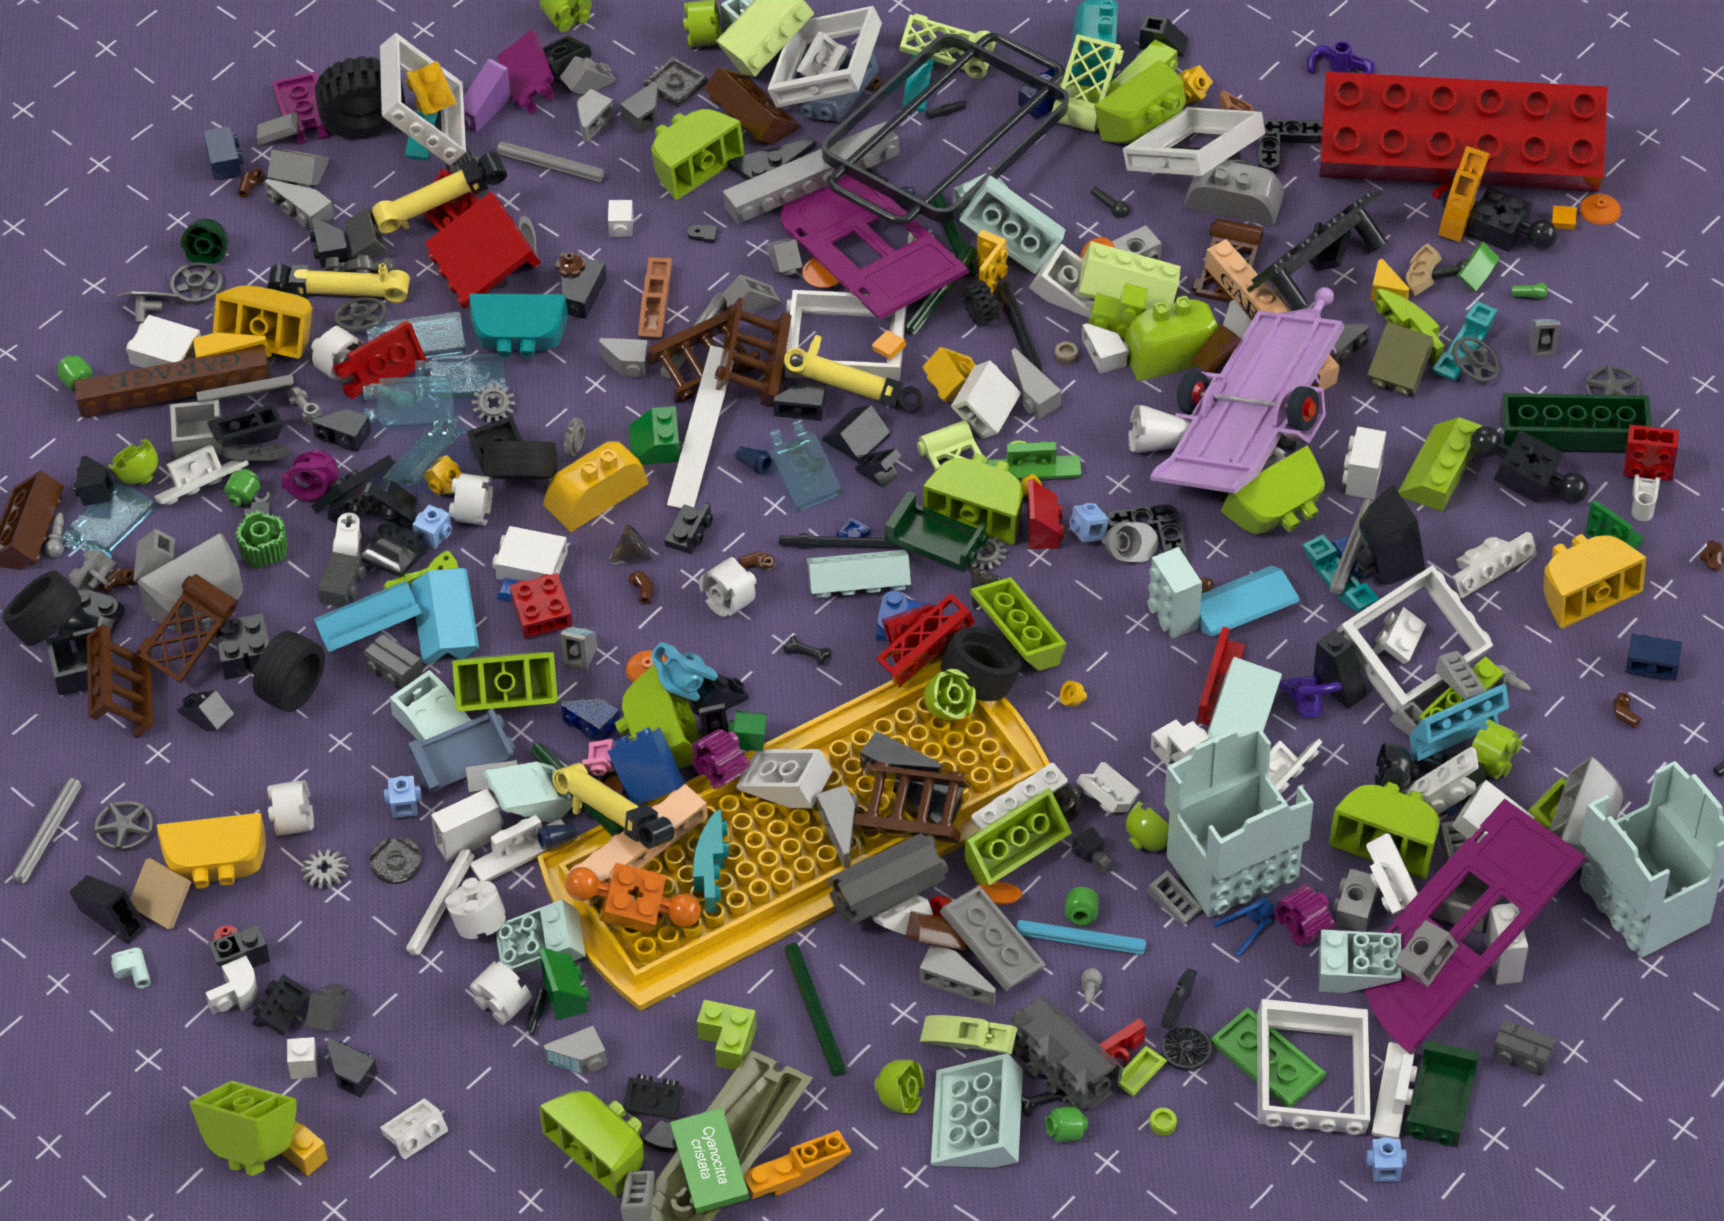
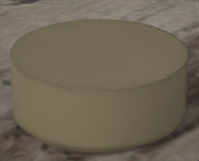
M1068 341L1057 344L1054 350L1055 360L1063 365L1075 363L1078 359V347Z

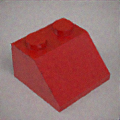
M1028 480L1027 518L1029 549H1059V539H1064V524H1059V519H1063L1062 505L1057 503V494L1034 480Z

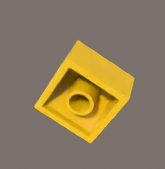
M939 347L922 368L927 374L928 381L939 391L938 396L945 402H954L976 365L969 356Z

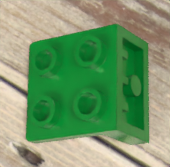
M1596 500L1590 503L1585 533L1590 538L1613 536L1624 541L1634 549L1643 543L1644 537L1634 531L1631 524Z

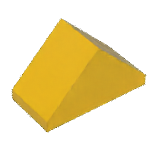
M1383 259L1378 260L1372 285L1371 301H1376V292L1380 288L1408 300L1409 287Z

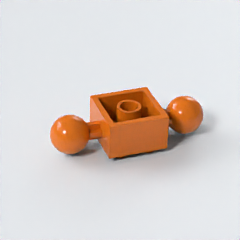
M615 862L609 873L608 882L600 881L596 873L586 867L575 868L566 877V891L573 899L586 901L594 896L604 898L599 921L650 933L656 925L658 912L668 914L670 921L679 927L692 926L698 921L701 914L698 900L690 894H678L672 899L662 897L666 875ZM631 895H633L637 900L633 901Z

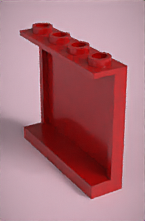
M489 192L425 242L430 250L427 255L434 264H439L436 269L444 279L448 278L449 281L446 284L454 294L457 293L459 295L456 297V300L463 309L468 307L471 310L470 294H485L526 261L534 268L541 263L502 202L492 192Z

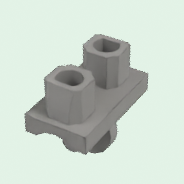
M99 548L96 551L90 549L84 556L86 563L81 569H73L69 574L70 583L77 590L86 589L94 591L100 582L106 586L109 581L104 577L116 564Z

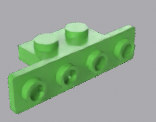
M1042 441L1039 443L1007 444V459H994L987 462L988 465L993 467L997 461L1008 463L1009 472L1019 481H1022L1023 478L1030 474L1036 475L1039 480L1081 477L1080 456H1056V442Z

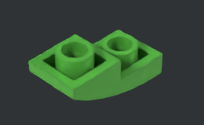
M1481 242L1467 258L1469 261L1457 274V277L1472 292H1475L1489 276L1499 256L1484 242Z

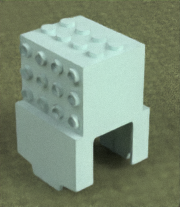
M1259 726L1238 734L1234 729L1194 746L1190 755L1167 766L1164 803L1170 812L1167 858L1201 905L1208 918L1216 914H1223L1231 907L1245 904L1253 897L1267 894L1275 887L1284 883L1289 884L1296 880L1300 872L1302 845L1310 839L1313 801L1300 785L1297 787L1296 804L1288 806L1269 779L1271 742Z
M1676 761L1655 771L1647 805L1617 820H1614L1612 816L1606 818L1610 798L1608 795L1588 804L1580 843L1586 849L1585 856L1587 858L1583 864L1580 879L1583 891L1591 895L1599 911L1607 915L1611 920L1613 928L1624 936L1629 948L1632 951H1636L1640 958L1709 924L1720 880L1724 877L1723 807L1696 774L1689 776Z

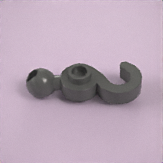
M358 255L356 259L339 263L338 257H330L326 259L325 270L373 273L378 271L381 263H384L389 273L392 270H396V264L391 258H383L379 262H375L368 255Z

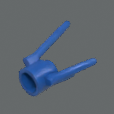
M1261 897L1249 906L1213 923V926L1217 927L1244 914H1247L1253 923H1260L1235 953L1236 957H1239L1263 928L1271 923L1269 917L1274 914V908L1267 898Z

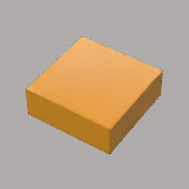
M1553 205L1552 223L1556 229L1575 230L1577 207Z
M887 330L872 344L873 351L892 360L906 346V341Z

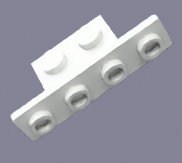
M212 445L205 446L166 464L175 487L154 496V498L160 504H173L178 501V497L184 494L192 495L200 491L199 487L206 484H216L222 480L221 477L229 473L232 475L234 471H241L244 469L243 467L249 465L248 460H232L220 465L214 447Z
M1526 532L1510 542L1497 537L1488 538L1480 546L1466 551L1463 556L1456 559L1458 568L1463 569L1452 577L1459 597L1464 598L1534 556L1537 550L1532 533Z
M1320 739L1311 743L1298 758L1281 741L1271 748L1268 776L1280 794L1290 785L1287 782L1289 778H1296L1304 770L1302 764L1306 760L1310 762L1318 755L1319 751L1317 748L1322 743Z
M1469 747L1399 793L1408 795L1411 791L1422 793V801L1429 804L1437 814L1444 812L1476 791L1475 782L1466 777L1479 767L1476 749Z
M1050 763L972 814L971 819L981 830L1046 788H1050L1052 793L1066 785L1068 779L1054 763Z
M537 815L523 819L518 824L506 830H500L490 837L492 852L470 864L480 881H490L548 851V849L542 850L538 842L537 830L542 829V825ZM558 819L548 825H563L564 822Z
M1385 834L1366 845L1374 862L1370 866L1373 872L1370 874V877L1376 888L1380 887L1384 895L1381 900L1388 912L1391 911L1392 914L1399 915L1418 892L1391 835Z
M1390 1042L1388 1044L1372 1128L1373 1136L1389 1137L1392 1139L1399 1138L1404 1107L1411 1104L1413 1089H1408L1409 1082L1415 1083L1417 1067L1412 1066L1415 1050L1410 1055L1397 1043Z

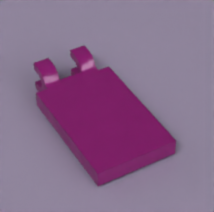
M530 30L497 57L500 64L508 68L510 92L514 102L522 109L526 107L528 113L532 114L538 110L533 101V96L537 93L539 95L543 93L545 99L549 101L555 95L550 87V83L554 81L553 74L537 33Z
M316 72L271 81L281 115L298 114V130L295 134L298 145L307 143L304 130L317 127L320 140L329 138L327 128L321 123L315 96V85L318 80Z

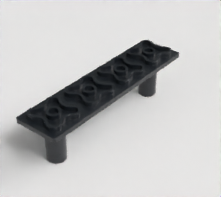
M1380 190L1373 195L1370 191L1264 269L1251 279L1253 284L1247 288V291L1250 293L1268 280L1291 311L1300 310L1309 302L1290 276L1297 269L1352 227L1355 228L1372 253L1388 242L1364 208L1382 194Z

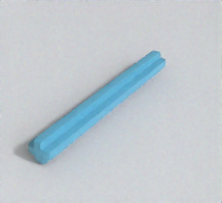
M1018 920L1016 926L1017 931L1022 936L1135 954H1144L1146 949V940L1025 920Z

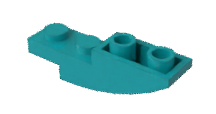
M721 810L715 811L705 825L698 840L694 856V891H704L706 913L716 912V902L721 901L720 886H715V880H720L719 868H724V858L729 857L728 842H723V836H728L727 820L722 821Z

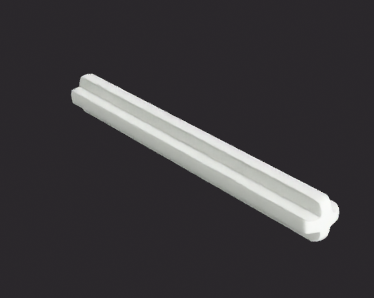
M470 850L460 851L406 947V951L410 955L419 956L447 907L445 899L458 888L474 859V854Z

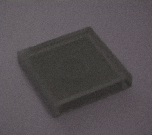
M673 56L643 83L644 87H647L654 81L658 83L659 97L678 108L708 83V77Z

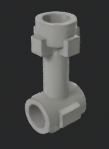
M299 387L290 389L288 392L289 402L291 405L296 403L303 411L304 422L309 426H313L312 421L322 416L321 409L315 403L307 402L305 399L307 398V393L304 390L301 391Z

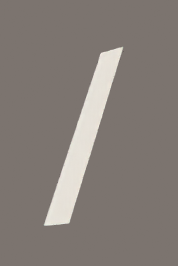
M710 346L667 505L678 508H682L684 504L691 507L695 506L728 384L727 381L721 390L716 389L717 380L714 376L717 367L720 365L723 348Z

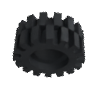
M980 280L962 289L963 304L966 305L965 309L969 312L968 316L972 318V322L976 323V326L981 327L998 319L999 307L996 306L998 303L986 282Z

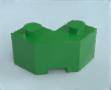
M736 710L735 720H730L729 732L733 731L737 735L739 749L763 751L766 713Z

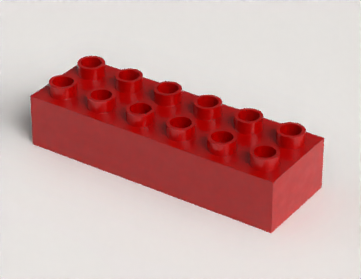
M1326 72L1323 87L1319 176L1453 183L1466 146H1470L1490 153L1479 185L1598 192L1604 178L1608 86Z

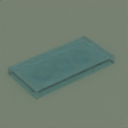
M460 311L387 321L366 330L369 342L407 320L411 322L426 358L466 352Z

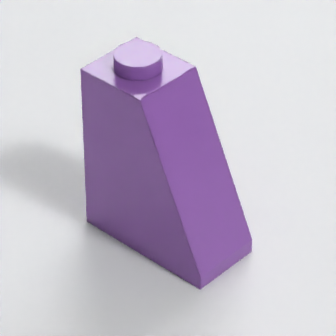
M492 59L487 60L463 97L466 128L477 132L511 100L507 67Z

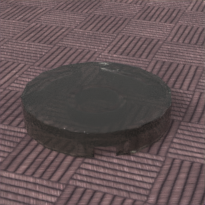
M405 837L382 840L374 847L370 855V866L373 874L380 881L387 884L408 882L418 874L422 865L419 847L412 840Z

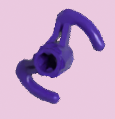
M1338 41L1332 47L1319 45L1311 52L1307 60V71L1309 73L1315 72V62L1319 56H1323L1330 61L1329 66L1334 72L1347 73L1352 68L1364 70V74H1374V63L1353 54L1351 44L1346 41Z
M1316 676L1281 680L1278 687L1297 701V709L1301 717L1320 716L1321 710H1323L1322 694L1339 691L1342 685L1340 682L1316 685L1318 678Z

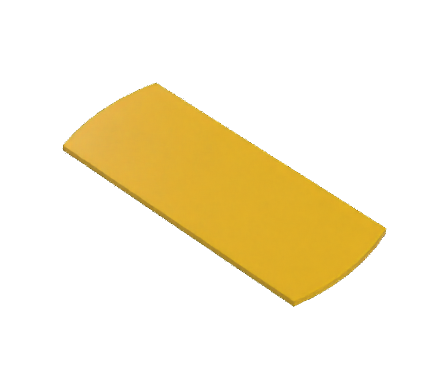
M943 655L930 661L901 688L891 680L764 743L763 749H820L833 770L821 793L846 785L849 793H853L857 799L858 808L855 809L857 814H865L868 811L875 776H872L860 767V751L876 731L941 763L942 774H949V771L964 774V777L971 783V788H963V804L953 823L954 827L961 833L959 844L935 841L937 847L935 850L939 858L964 846L965 839L980 831L971 819L972 814L991 803L999 795H1003L1011 790L1019 782L1026 780L1050 764L1030 728L1005 697L996 701L976 699L971 713L955 721L940 720L930 713L924 701V691L928 681L937 673L942 672L941 661ZM750 750L744 753L749 762L756 751ZM704 774L685 782L690 789L706 802L707 818L640 869L666 875L662 897L672 899L678 894H690L698 900L701 914L698 921L689 927L676 926L670 921L668 914L658 912L656 925L650 933L599 921L603 897L592 906H588L584 901L575 900L567 893L565 881L571 868L576 864H581L590 857L594 850L602 848L612 838L601 825L579 835L577 839H573L551 851L548 850L538 855L537 860L552 903L563 899L578 909L587 960L615 991L639 1011H642L836 911L829 895L833 887L832 885L827 887L826 881L830 876L845 869L817 810V800L812 808H789L738 790L736 785L742 775L719 789H713L710 785V779H707ZM885 779L878 811L880 817L889 818V815L893 813L896 799L893 786L896 779ZM1061 789L1053 793L1055 799L1061 796ZM670 793L639 805V807L648 805L652 808L654 805L660 804L667 799ZM721 810L722 821L727 820L728 836H723V842H728L729 857L724 858V868H719L720 880H715V886H720L721 901L716 902V912L706 913L704 891H694V856L698 840L705 825L715 811ZM903 811L902 817L905 818L904 820H914L908 813ZM855 825L849 867L912 837L861 831ZM631 895L632 900L636 901L637 899L633 895Z

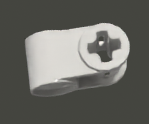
M1635 474L1631 511L1635 519L1648 521L1653 518L1660 478H1640L1639 475Z
M345 513L338 518L333 552L353 556L360 555V521L354 513Z

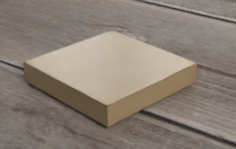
M149 858L144 862L130 900L139 913L167 929H172L191 881Z

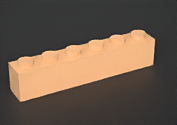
M685 784L679 790L671 792L663 802L652 807L658 812V818L664 816L671 821L674 828V838L670 842L647 849L640 841L635 842L624 835L623 831L620 834L614 835L602 848L594 850L590 857L581 864L574 865L570 872L578 867H586L593 870L600 881L608 882L609 873L615 862L642 868L707 818L706 802ZM594 896L584 902L588 906H592L602 897Z

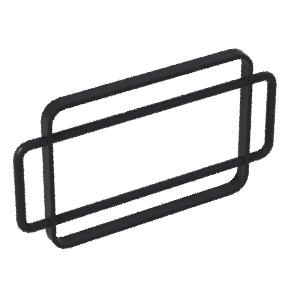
M988 33L982 36L976 43L956 34L940 35L825 137L822 142V158L826 164L836 169L828 177L827 185L835 194L895 225L908 224L919 214L937 222L951 221L967 208L976 192L989 176L997 180L1065 116L1068 111L1069 95L1066 90L1058 86L1063 81L1065 69L1054 60L999 33ZM990 42L1000 43L1055 71L1056 75L1048 81L984 47ZM954 47L965 52L847 160L829 151L832 146L940 49ZM973 57L1039 90L922 200L855 165ZM1047 95L1062 102L954 205L944 209L930 205ZM846 174L911 210L902 216L895 215L838 185L837 180Z

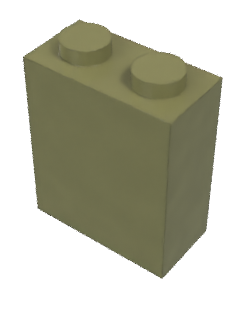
M1387 322L1367 374L1369 382H1372L1371 384L1374 387L1385 389V387L1394 389V392L1401 396H1408V394L1415 396L1434 346L1433 336Z

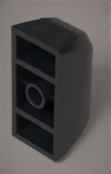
M1392 485L1373 501L1362 515L1359 528L1363 548L1355 552V556L1360 563L1357 565L1358 570L1363 578L1367 580L1377 575L1380 581L1386 584L1401 581L1426 570L1418 520L1397 489Z

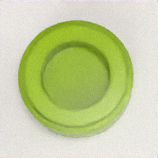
M1168 1108L1154 1110L1150 1115V1129L1160 1136L1172 1134L1177 1125L1175 1113Z

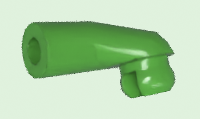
M1544 283L1513 285L1512 295L1513 297H1528L1541 300L1547 296L1548 287Z

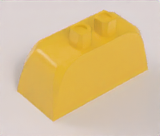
M258 286L234 287L216 294L213 333L265 336L271 353L299 359L309 341L313 307L307 299L295 294Z
M607 441L557 472L548 485L543 505L572 532L649 483L638 458L621 442Z
M1583 534L1574 537L1569 549L1561 543L1554 546L1552 549L1553 558L1544 570L1543 589L1545 598L1554 619L1562 629L1641 593L1644 586L1646 557L1616 537L1596 536L1588 540Z
M261 813L157 825L160 845L167 868L191 881V884L195 883L197 889L207 888L210 881H219L220 885L223 886L233 885L234 879L245 878L257 872L263 862L267 836Z

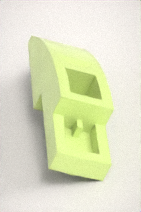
M930 1015L925 1017L920 1042L965 1050L972 1048L1012 1054L1017 1028L1012 1025L988 1022L985 1019Z

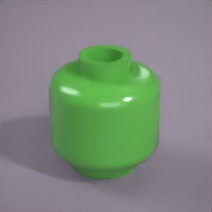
M68 355L57 365L58 378L72 391H75L74 381L91 378L93 374L92 368L82 357L77 355Z
M247 469L234 471L224 487V492L228 496L227 500L235 506L251 504L254 500L253 496L261 487L258 476Z
M1087 887L1071 889L1065 899V917L1071 923L1080 926L1093 923L1099 911L1098 895Z
M1078 1107L1054 1108L1050 1115L1046 1117V1131L1058 1143L1079 1141L1083 1137L1084 1131L1088 1128V1120Z

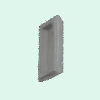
M291 113L258 124V146L296 134L298 130V114Z

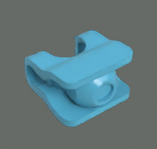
M659 643L651 654L652 662L658 670V677L662 686L667 691L682 697L698 701L700 695L697 690L701 687L704 677L713 681L718 677L715 670L706 666L699 655L691 652H685L682 655L670 644ZM664 652L668 657V659L665 662L662 661V655Z

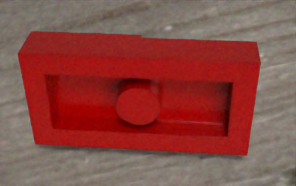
M1139 1018L1099 1045L1114 1059L1121 1057L1125 1062H1128V1051L1138 1048L1145 1040L1146 1025Z

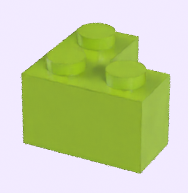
M1125 283L1119 299L1096 293L1090 310L1088 324L1118 333L1120 338H1124L1132 320L1144 311L1148 289Z
M704 1000L697 1019L698 1039L717 1043L715 1048L717 1067L736 1070L750 1050L757 1028L756 1011Z

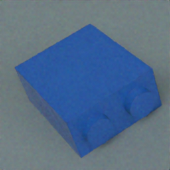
M646 727L636 732V737L631 739L628 736L621 737L615 740L614 746L607 751L629 800L636 805L671 793L685 784L660 727L654 730Z

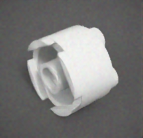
M335 326L313 341L311 346L313 350V364L331 379L347 383L353 380L352 375L350 374L342 379L340 375L336 376L333 366L349 361L346 354L365 343L339 326Z
M461 473L458 478L453 479L452 493H455L454 503L451 502L449 514L450 517L454 518L455 522L483 526L487 524L488 520L483 518L485 513L490 514L493 486H488V482L492 481V477Z
M733 557L724 560L700 577L701 593H706L708 597L705 600L706 603L719 616H731L755 599V576L749 571L746 572Z
M305 780L274 784L267 787L269 800L272 801L273 805L268 807L270 821L274 822L276 836L307 832L313 829V807L309 804L308 797L311 796Z
M476 878L466 879L461 887L445 899L459 935L464 938L477 939V934L484 932L486 936L497 931L506 920V911L497 888L489 881H477Z
M493 961L469 986L476 995L474 998L475 1003L483 1010L489 1008L494 1012L492 1014L493 1017L502 1025L510 1021L532 999L527 986L525 985L521 988L517 982L520 978L509 967L499 961L497 963Z

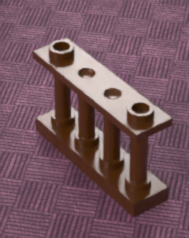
M739 297L733 305H729L726 312L728 324L722 357L714 376L717 380L716 389L721 390L727 381L754 389L761 394L760 404L769 407L773 403L774 397L778 395L792 315L783 312L777 320L771 321L742 311L743 298ZM741 320L770 330L772 339L766 341L738 331L739 321ZM736 340L766 350V353L769 354L768 360L765 362L734 351ZM732 361L761 370L765 374L764 380L760 382L731 372Z
M727 311L649 346L647 359L650 364L663 363L677 386L674 389L673 395L675 403L681 400L687 401L698 393L704 368L691 348L701 343L709 351L711 345L716 346L712 338L720 333L726 335L728 318H726ZM736 340L734 348L736 352L759 359L760 352L758 350L748 354L742 343ZM679 352L684 354L698 377L688 383L684 381L671 360V356ZM734 361L731 372L739 374L743 371L750 372L755 368Z
M101 624L87 636L88 717L97 721L108 712L133 722V737L139 738L146 731L150 730L154 723L151 664L139 657L141 651L138 650L135 653L111 641L110 627ZM111 653L130 661L132 671L113 663ZM112 673L131 681L132 691L113 683ZM112 693L131 701L133 711L113 703Z
M876 762L875 765L866 764L865 769L872 776H875L868 811L865 814L855 813L854 824L861 831L914 837L922 833L924 836L931 835L935 841L959 844L961 833L952 824V818L959 787L971 788V783L964 777V774L956 771L942 774L895 768L884 762ZM886 778L899 780L893 813L889 815V818L880 817V814H878ZM910 781L924 783L917 818H914L913 821L904 820L905 818L902 817ZM934 784L949 786L942 819L938 821V824L929 823L927 820Z

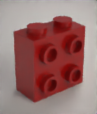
M1629 425L1623 476L1635 477V474H1637L1640 478L1655 479L1658 477L1660 480L1672 481L1678 450L1679 430Z
M558 573L545 574L536 579L523 580L510 585L511 600L524 639L572 627L571 611Z
M925 604L881 619L889 646L935 606ZM938 622L927 623L924 632L936 630ZM910 638L906 642V648H915L919 644V638ZM946 648L936 657L944 655ZM892 654L895 664L900 661L901 654Z

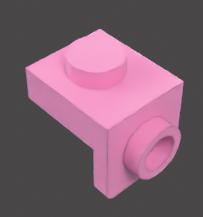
M608 739L589 743L588 759L582 760V765L592 775L602 776L606 772L615 771V767L607 752L614 746V740Z

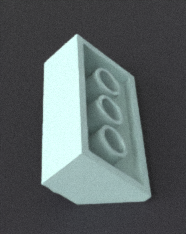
M989 176L979 188L959 219L978 234L983 229L1006 239L1008 255L1034 274L1038 272L1061 243L1066 231L1062 226L992 176Z
M905 549L807 558L810 591L812 594H816V597L831 596V592L841 591V595L856 594V590L866 589L867 593L880 592V587H890L891 590H903L905 585H911L909 556Z

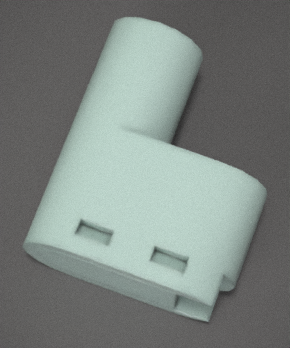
M132 948L111 955V965L115 978L122 979L133 976L135 986L138 989L146 988L151 984L143 952L140 948Z

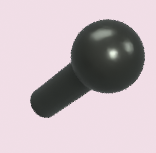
M1096 186L1091 190L1090 194L1111 208L1113 216L1124 218L1129 215L1130 207L1125 201L1114 200Z
M1462 259L1457 265L1434 268L1432 278L1457 275L1469 260Z

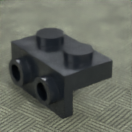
M1321 222L1315 223L1313 232L1322 226ZM1348 230L1308 261L1316 271L1341 266L1351 231Z

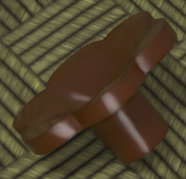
M568 252L560 256V259L555 262V267L560 270V274L563 276L569 274L576 276L585 267V261L581 259L579 254Z
M1709 540L1707 547L1700 553L1701 561H1706L1708 569L1718 571L1721 569V563L1724 562L1722 545L1714 540Z

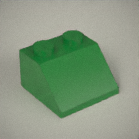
M676 406L651 408L629 425L631 453L638 458L642 465L679 462L680 449Z
M547 948L539 949L542 978L556 1020L586 1013V1001H590V995L587 986L581 985L580 980L583 979L580 965H574L572 956Z

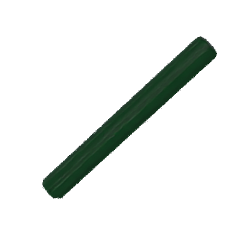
M943 193L932 202L936 208L944 209L949 207ZM955 219L941 222L954 253L958 257L966 247V244ZM972 261L967 267L969 272L965 275L967 278L977 275V268L974 261Z
M967 245L957 259L968 267L976 257L977 249ZM958 279L930 293L905 324V331L907 333L915 335Z

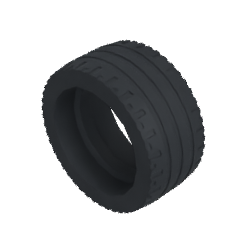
M542 441L486 442L484 445V476L492 477V479H552L557 473L556 443Z
M51 570L42 574L21 590L5 609L2 619L20 641L27 646H33L49 638L72 617L80 605L81 596L57 570Z
M967 626L959 629L951 638L941 661V671L943 672L948 669L960 670L969 677V679H966V682L970 687L974 686L977 700L996 701L1004 698L1011 690L1020 672L1022 658L1013 644L999 633L977 626Z
M292 631L279 633L270 641L258 660L252 681L254 694L264 702L287 712L296 711L308 701L320 682L325 666L324 649L316 642L299 633Z

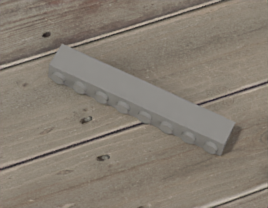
M886 122L838 141L829 151L847 160L877 133ZM892 130L855 165L865 170L900 155L899 137ZM819 149L724 190V208L737 224L742 223L805 194L812 193L816 189L827 186L828 177L836 169L824 162L822 149Z

